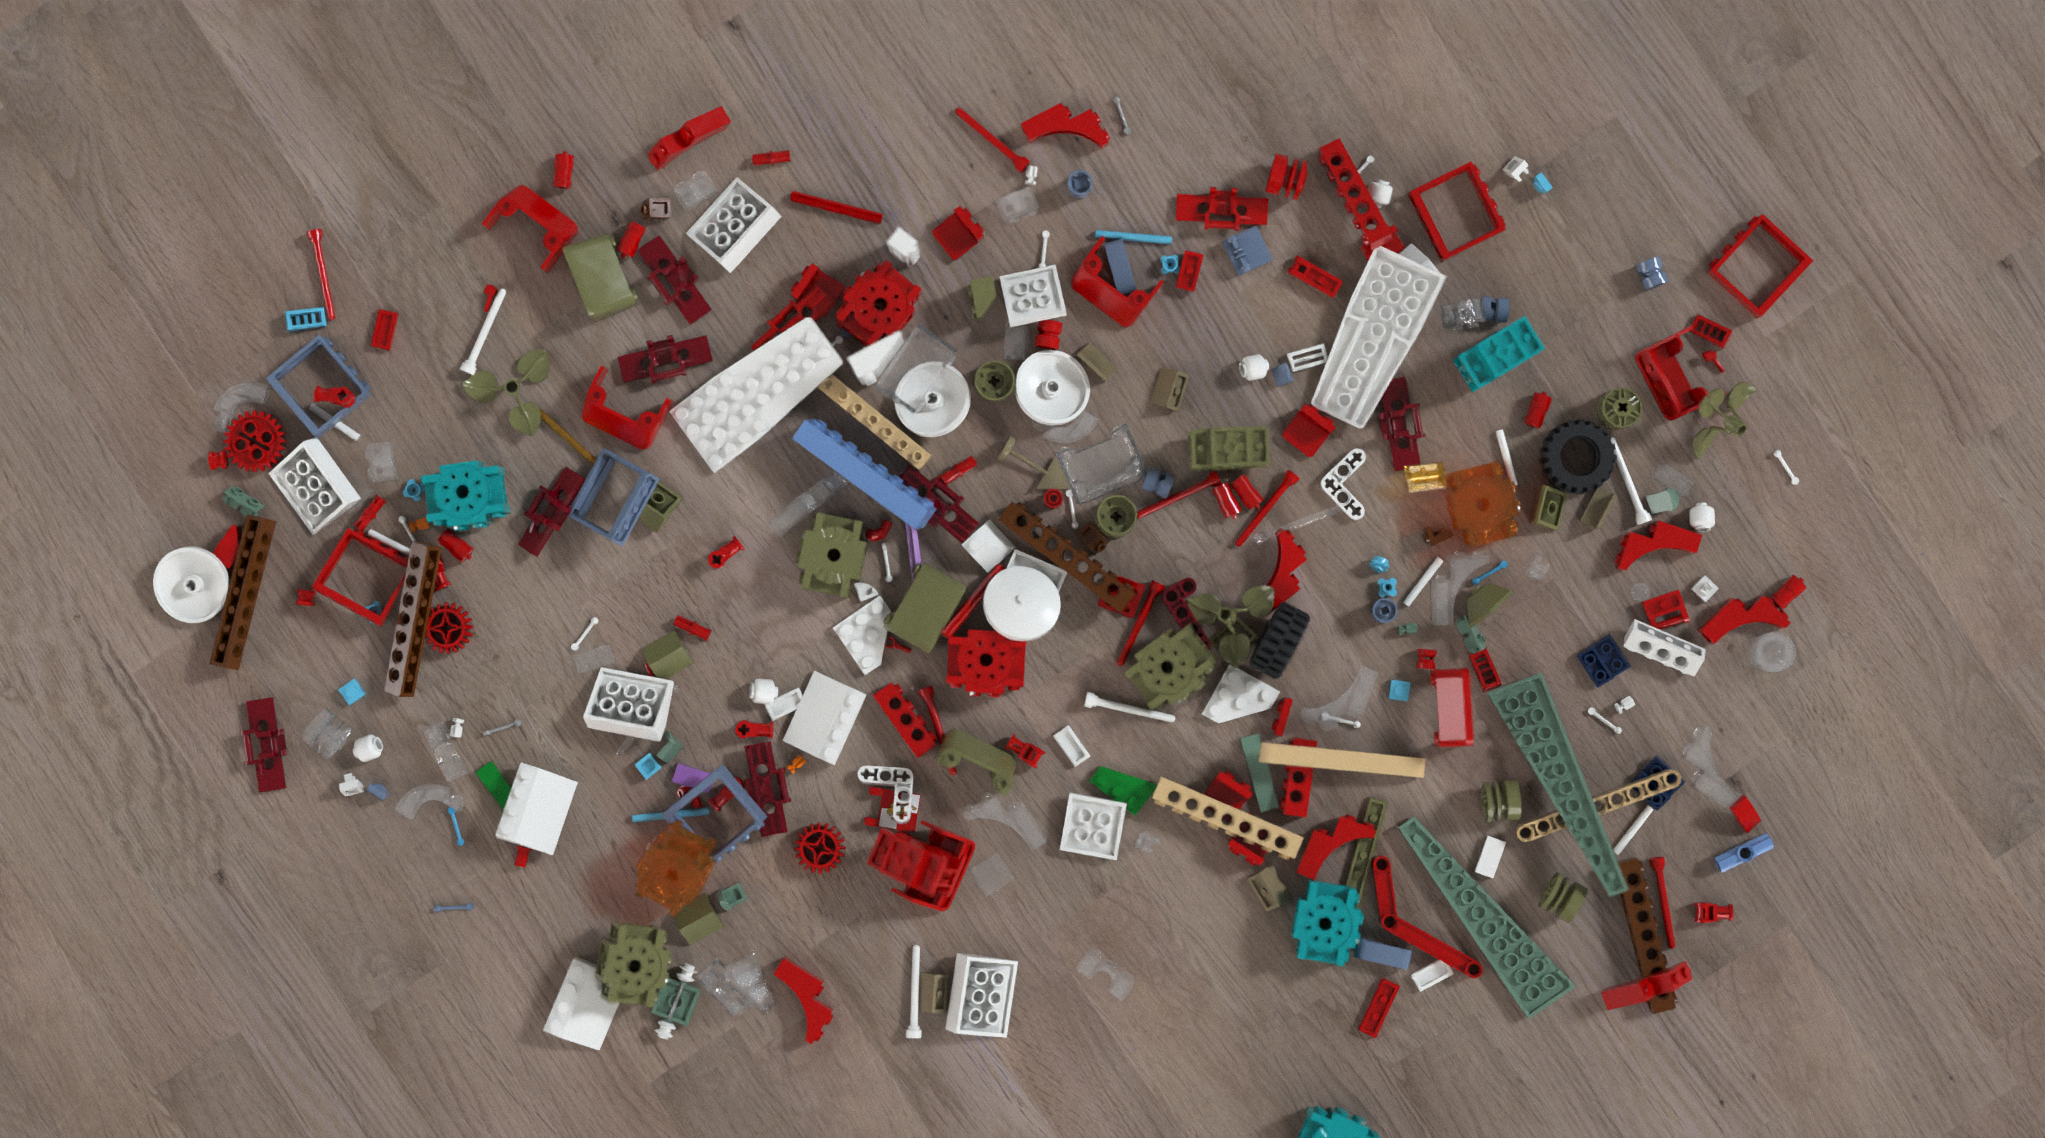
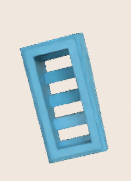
M324 307L285 311L287 332L327 326ZM315 313H319L320 323H316ZM307 314H311V324H308ZM301 315H303L304 324L302 325L300 324L299 317ZM294 316L296 318V325L292 324V317Z

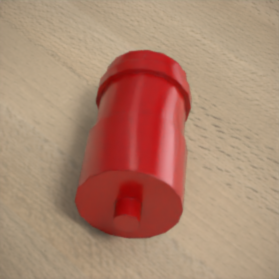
M562 151V154H555L553 187L571 189L574 156L567 154V151Z
M630 221L616 248L617 251L622 253L621 257H634L639 247L638 244L645 234V227Z
M1542 391V394L1534 392L1524 424L1536 429H1540L1543 426L1544 417L1552 402V398L1547 396L1546 392Z
M1243 474L1231 483L1232 488L1237 492L1248 511L1253 507L1257 510L1260 508L1259 503L1264 499L1257 489L1253 487L1248 480L1249 478Z
M1227 482L1213 488L1212 491L1224 518L1232 516L1235 519L1237 518L1236 514L1242 510Z
M446 529L438 538L439 544L444 546L460 563L472 558L471 554L474 548L458 537L453 530Z
M1792 575L1770 597L1775 602V606L1781 610L1787 608L1792 600L1807 589L1803 583L1804 580L1801 577L1798 578Z

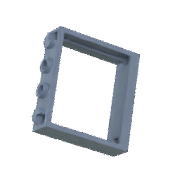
M320 334L266 378L310 432L318 439L372 395L368 391L371 389L364 380L360 381L356 377L359 373L352 365L348 367L344 363L346 358L340 351L335 352L332 348L334 344L327 336L323 338ZM323 346L362 393L355 398L356 401L352 407L343 408L319 428L281 384L280 380Z
M603 448L570 508L572 510L568 516L607 539L623 546L660 478ZM615 461L641 475L610 532L586 519L585 516Z
M723 764L662 814L706 867L712 863L715 865L723 859L722 855L725 852L730 854L737 848L735 844L739 841L745 842L751 836L749 834L751 831L755 830L757 832L765 825L763 821L767 818V815ZM720 778L755 820L712 853L677 812Z

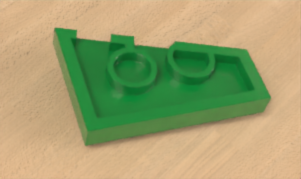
M1100 766L1089 780V782L1113 800L1127 803L1126 809L1135 816L1154 792L1157 785Z

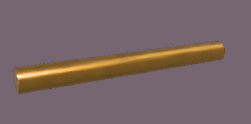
M540 409L541 420L588 462L594 465L597 458Z

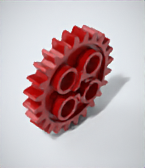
M253 410L252 415L245 411V417L238 414L239 420L232 419L234 425H227L230 433H224V435L228 436V439L223 440L224 443L228 444L224 450L230 451L227 458L234 457L231 463L237 464L239 462L238 468L242 469L245 466V471L247 472L251 470V467L255 473H257L258 467L262 472L265 471V466L272 469L271 462L278 464L277 456L283 458L280 450H286L282 446L283 443L287 442V440L282 439L286 433L280 432L283 425L276 426L278 419L271 421L272 415L268 414L265 417V412L263 411L259 415L256 410ZM253 423L255 431L249 433L248 426ZM243 432L249 437L255 438L258 442L268 446L270 450L267 451L263 447L254 444L251 440L241 436L240 433ZM267 433H271L272 439L266 443L264 437ZM241 440H244L246 443L243 450H240L238 447ZM260 449L262 457L257 460L255 452Z

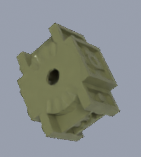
M1268 426L1193 429L1188 433L1190 471L1267 468V465H1270Z
M817 512L816 516L812 517L811 527L814 529L813 531L805 530V533H801L799 544L802 545L801 552H797L795 560L798 568L805 569V572H801L799 584H802L801 588L849 598L852 581L861 580L868 547L867 542L861 541L864 522ZM833 550L840 551V559L836 562L830 560V553Z
M1189 623L1177 633L1172 628L1165 631L1134 656L1138 662L1124 672L1128 679L1131 678L1148 701L1147 705L1151 710L1155 707L1159 710L1168 702L1171 705L1177 702L1179 705L1191 695L1189 692L1192 691L1194 694L1206 684L1204 680L1208 677L1207 674L1216 667L1215 663L1218 661V658L1215 654H1211L1196 634L1192 623ZM1167 661L1173 664V668L1167 665Z
M612 920L609 939H601L595 976L602 981L600 994L602 999L607 1003L637 1004L654 1008V1002L656 1003L658 1000L656 988L664 989L665 984L668 983L669 974L667 973V966L670 965L672 959L670 950L663 946L667 941V934L664 929L657 925H641ZM633 960L632 965L628 967L630 961Z

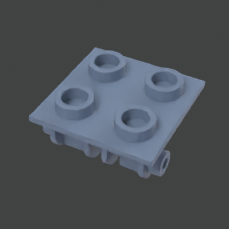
M1257 226L1222 241L1238 276L1273 260Z

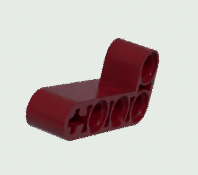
M1191 578L1182 579L1163 592V602L1180 629H1183L1189 623L1196 626V634L1199 635L1201 633L1202 637L1199 638L1202 642H1206L1207 645L1205 646L1210 650L1211 643L1184 601L1185 598L1196 591V582ZM1185 581L1192 583L1193 588L1190 592H1186L1182 588ZM1169 591L1176 594L1174 602H1169L1166 599V594ZM1178 608L1186 610L1185 618L1177 617L1176 611Z

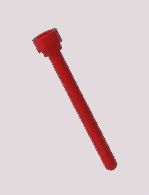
M955 109V113L1013 161L1017 171L1022 173L1027 168L1030 161L1025 156H1017L963 109Z
M313 229L307 231V237L313 243L327 317L332 321L335 319V312L321 247L323 232L322 229Z
M1289 469L1285 472L1282 484L1235 541L1236 546L1240 547L1243 545L1287 488L1299 481L1300 478Z
M1216 471L1211 472L1206 477L1207 479L1137 511V518L1140 519L1206 487H1217L1222 482Z
M1151 580L1148 586L1150 587L1148 590L1150 593L1117 660L1118 666L1124 665L1156 596L1163 592L1164 585Z
M928 686L918 690L920 698L922 697L923 701L925 700L941 745L945 734L933 701V693H935L933 686ZM955 766L950 768L948 767L949 773L951 775H955L957 773Z
M1654 857L1649 859V863L1656 875L1667 945L1670 949L1675 948V939L1663 875L1664 865H1666L1665 858Z

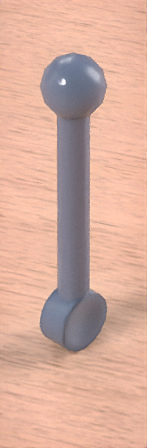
M473 903L458 906H434V911L437 913L441 910L467 909L471 911L474 909Z

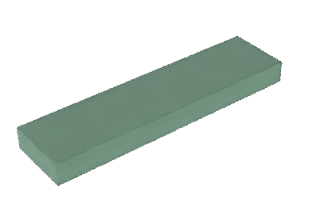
M1259 733L1240 738L1260 812L1279 808L1268 764L1259 762L1261 744Z

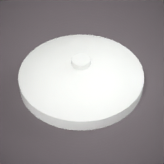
M1043 350L1029 356L1019 367L1015 376L1014 392L1021 409L1030 418L1045 425L1056 426L1071 422L1085 409L1090 396V383L1084 368L1072 356L1057 350Z
M941 362L924 363L913 368L903 377L895 394V409L901 422L911 432L924 437H938L956 429L965 419L971 404V392L964 376L953 366Z
M193 546L178 548L164 556L157 565L153 578L154 593L161 607L173 618L186 623L204 622L221 612L224 608L230 584L229 575L223 563L211 552Z
M1016 566L1002 570L991 579L984 593L983 608L988 622L998 633L1012 640L1030 641L1042 637L1052 629L1060 613V596L1056 586L1045 574L1030 567Z

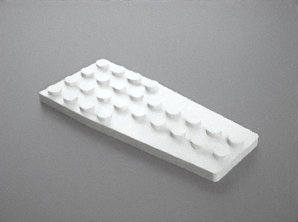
M1382 246L1374 249L1352 294L1311 404L1317 409L1357 428H1364L1420 333L1447 276Z
M807 317L713 377L669 412L713 473H716L769 432L843 364V360L814 320Z

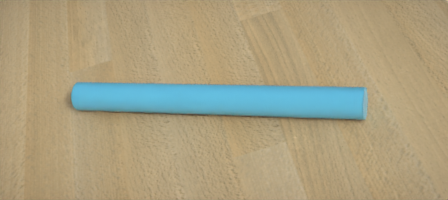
M1096 230L1095 238L1103 236L1105 239L1172 244L1171 236Z
M709 807L679 810L677 812L682 818L710 815ZM664 812L632 815V821L637 823L665 820L662 816Z

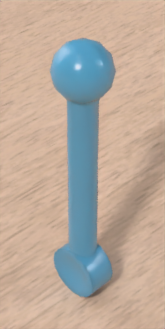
M1501 561L1499 566L1478 578H1473L1472 583L1478 585L1482 579L1501 568H1506L1508 566L1507 562Z
M449 807L448 813L451 814L458 838L457 844L462 846L464 839L461 838L455 817L456 809Z

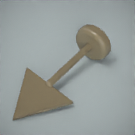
M1012 436L1007 438L997 455L998 460L1004 461L1011 454L1043 473L1044 476L1036 489H1073L1056 457H1054L1048 469L1045 470L1012 450L1015 439Z

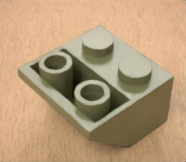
M993 276L970 280L971 285L967 286L969 299L974 300V304H971L973 318L977 317V322L983 320L997 300Z

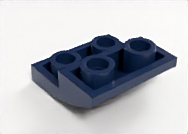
M1610 634L1577 655L1597 688L1631 667Z
M1656 755L1631 782L1672 768ZM1673 773L1668 774L1666 777L1667 783H1673L1676 779ZM1681 777V782L1677 787L1644 800L1658 811L1685 783V780ZM1651 780L1648 783V789H1656L1657 781ZM1633 787V789L1639 794L1638 787Z

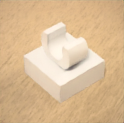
M1516 156L1502 169L1505 175L1520 182L1522 179L1519 175L1522 172L1525 174L1529 173L1526 169L1528 167L1527 162Z
M1703 575L1691 588L1703 602H1707L1719 589L1706 575Z
M352 773L344 775L345 783L339 784V788L345 797L364 792L363 784L358 779L356 780Z

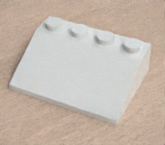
M736 177L686 234L731 273L782 216L768 202Z
M900 331L848 357L862 386L865 384L870 386L876 383V378L880 377L904 344Z
M316 437L302 442L268 473L312 535H315L340 517L361 499Z
M601 667L583 719L587 727L591 729L660 742L667 722L674 682Z
M814 671L783 741L835 765L867 694Z
M520 763L495 836L499 839L553 856L578 782L528 764Z
M957 953L946 1030L956 1034L1007 1038L1018 961Z
M579 957L573 959L543 1031L600 1050L619 1003H607L600 997L602 981L595 977L596 964Z

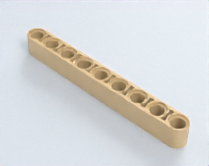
M1264 742L1260 744L1259 762L1421 778H1424L1426 758Z
M1666 769L1596 795L1592 799L1593 802L1602 801V808L1597 810L1598 815H1602L1675 788L1680 784L1681 776L1673 769ZM1670 773L1676 776L1673 783H1667L1666 777ZM1651 780H1656L1658 784L1654 790L1648 789V783ZM1633 787H1638L1639 794L1636 797H1631L1629 793ZM1614 794H1620L1621 800L1617 804L1611 802V797ZM1558 810L1519 824L1516 827V835L1521 841L1529 842L1567 828L1565 822L1563 824L1556 822L1557 816L1560 815ZM1541 821L1548 822L1546 830L1538 829V824ZM1525 827L1529 828V836L1521 837L1520 830Z

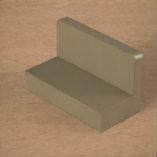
M1090 342L1076 356L1103 383L1117 370Z
M1162 367L1150 403L1179 412L1190 375L1178 370Z
M1600 487L1596 488L1579 521L1595 530L1600 529L1618 495L1615 493L1611 494Z
M1272 864L1247 879L1267 912L1280 906L1292 896Z
M919 972L918 1011L932 1014L946 1013L949 974Z

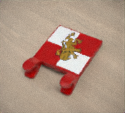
M871 786L869 788L870 795L882 796L878 819L865 817L864 824L915 833L921 794L912 793L910 820L906 824H898L893 817L895 790ZM901 791L898 794L900 801H906L909 797L907 792ZM897 804V806H901L900 814H897V816L902 820L907 814L904 813V806Z

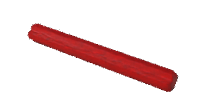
M792 191L790 195V201L877 224H881L883 219L882 213L796 191Z
M996 565L946 624L944 629L941 630V634L944 637L950 638L984 598V593L991 579L1002 570H1005L1002 565Z

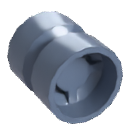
M1077 170L1069 176L1067 187L1069 194L1076 199H1083L1090 194L1092 178L1088 172Z
M1660 256L1636 265L1639 275L1643 276L1641 281L1645 290L1669 282L1666 272L1661 270L1663 264Z
M1481 296L1479 321L1490 322L1494 319L1495 322L1507 323L1509 298L1498 297L1494 300L1493 297Z
M1150 466L1141 489L1148 492L1156 491V495L1166 499L1175 476L1167 472L1162 474L1160 469Z
M1377 599L1370 607V615L1376 622L1388 623L1397 616V605L1391 599Z

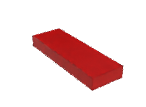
M1383 977L1381 978L1359 1025V1031L1374 1038L1377 1037L1400 985Z

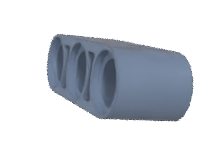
M1118 239L1104 243V250L1115 289L1123 295L1131 294L1136 290L1123 240Z
M1360 938L1359 945L1356 944L1354 957L1408 969L1412 950Z

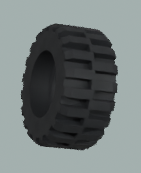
M1584 420L1565 422L1552 429L1542 442L1543 446L1539 452L1541 454L1539 463L1543 467L1541 471L1543 475L1548 477L1547 481L1550 484H1554L1555 488L1560 491L1563 490L1570 494L1593 491L1602 486L1610 478V473L1614 471L1615 466L1613 464L1617 456L1614 454L1615 444L1611 443L1609 433L1606 434L1604 428L1596 426L1594 422H1586ZM1572 439L1586 441L1594 451V465L1587 473L1582 475L1569 473L1561 462V449Z
M1281 602L1257 643L1249 661L1250 666L1273 679L1280 678L1305 633L1310 621L1308 613L1286 602Z

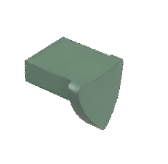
M1669 488L1663 489V492L1646 496L1651 515L1667 510L1670 512L1674 511L1679 503L1678 494Z
M667 730L664 735L669 741L657 756L669 764L684 745Z
M740 882L724 890L721 888L717 891L719 903L726 911L748 900Z

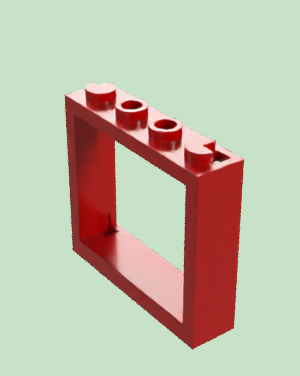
M1472 161L1407 194L1441 262L1506 230L1504 218L1502 215H1498L1496 211L1498 209L1497 204L1493 198L1490 199L1487 193L1489 188L1485 181H1481L1479 177L1480 170L1479 168L1477 169L1476 165H1473ZM1467 172L1495 229L1449 252L1420 194Z
M1763 214L1751 218L1747 223L1749 227L1745 231L1741 230L1734 237L1736 241L1732 245L1729 243L1721 251L1723 255L1719 259L1716 257L1708 265L1710 269L1707 271L1716 282L1757 319L1767 312L1813 262L1803 250ZM1760 226L1799 263L1765 300L1756 307L1717 270L1747 237Z
M347 528L312 588L314 591L382 628L403 592L406 573L380 616L325 586V583L352 539L407 569L409 557L404 556L402 558L397 555L398 552L393 548L387 547L385 549L380 546L381 542L372 537L369 540L364 537L362 531L355 528L354 530Z

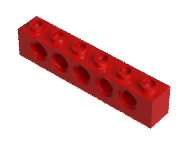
M1338 138L1320 147L1318 159L1321 165L1326 166L1328 169L1326 174L1330 182H1335L1337 186L1335 191L1338 197H1343L1345 201L1343 205L1348 214L1351 213L1354 217L1352 222L1356 230H1361L1363 234L1361 239L1364 245H1369L1372 251L1392 241V233L1341 139ZM1334 161L1341 162L1338 166L1332 165ZM1345 176L1350 178L1346 182L1340 180L1342 177ZM1353 192L1359 194L1357 197L1354 198L1349 196V194ZM1361 208L1367 209V212L1363 214L1357 211ZM1369 224L1376 226L1372 230L1366 228Z

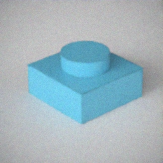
M1542 172L1532 179L1534 181V188L1539 193L1542 192L1543 195L1553 188Z
M356 679L351 680L338 689L348 705H352L366 695Z
M1391 680L1388 699L1408 701L1411 682Z
M651 753L635 764L646 780L662 768Z

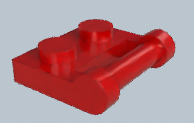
M1679 589L1641 602L1649 625L1659 630L1682 622L1683 624L1690 622ZM1679 610V616L1656 623V617Z

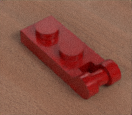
M1296 255L1293 260L1294 264L1292 267H1289L1287 273L1327 296L1334 298L1343 281ZM1301 266L1306 268L1304 274L1299 272Z

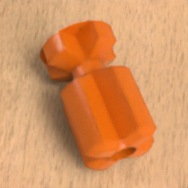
M427 517L416 519V523L409 521L411 532H415V528L423 530L430 527Z
M798 755L792 761L793 764H788L786 767L794 774L795 768H801L806 763V760L802 755Z

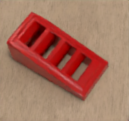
M1697 314L1692 323L1693 329L1689 331L1722 349L1726 347L1733 333L1731 329ZM1700 322H1704L1700 331H1697L1696 329ZM1707 325H1710L1711 327L1707 335L1703 334ZM1714 329H1718L1715 337L1712 338L1711 335ZM1723 332V333H1725V335H1724V337L1722 338V340H1721V342H1720V341H1718V338L1720 337L1721 333Z
M1487 648L1469 655L1484 693L1502 686ZM1484 656L1486 657V660H1483L1479 663H1476L1475 661ZM1489 664V667L1484 668L1482 670H1479L1478 668L1483 665ZM1490 671L1492 672L1491 675L1482 677V674H1485ZM1495 679L1494 682L1487 685L1485 684L1486 681Z

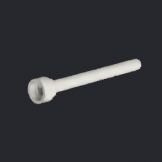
M499 289L468 360H465V363L462 362L460 370L468 374H475L477 369L475 368V362L504 299L505 289Z
M1611 437L1610 441L1612 444H1615L1616 448L1614 449V454L1617 455L1616 463L1637 512L1635 514L1637 525L1652 520L1651 515L1643 509L1614 437Z
M1091 692L1086 694L1084 707L1092 708L1097 705L1167 722L1175 721V716L1171 714L1100 699L1095 693Z
M919 945L912 947L910 1026L906 1030V1038H921L922 1032L920 1026H918Z

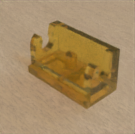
M1443 462L1404 466L1405 485L1409 493L1447 488L1446 471Z

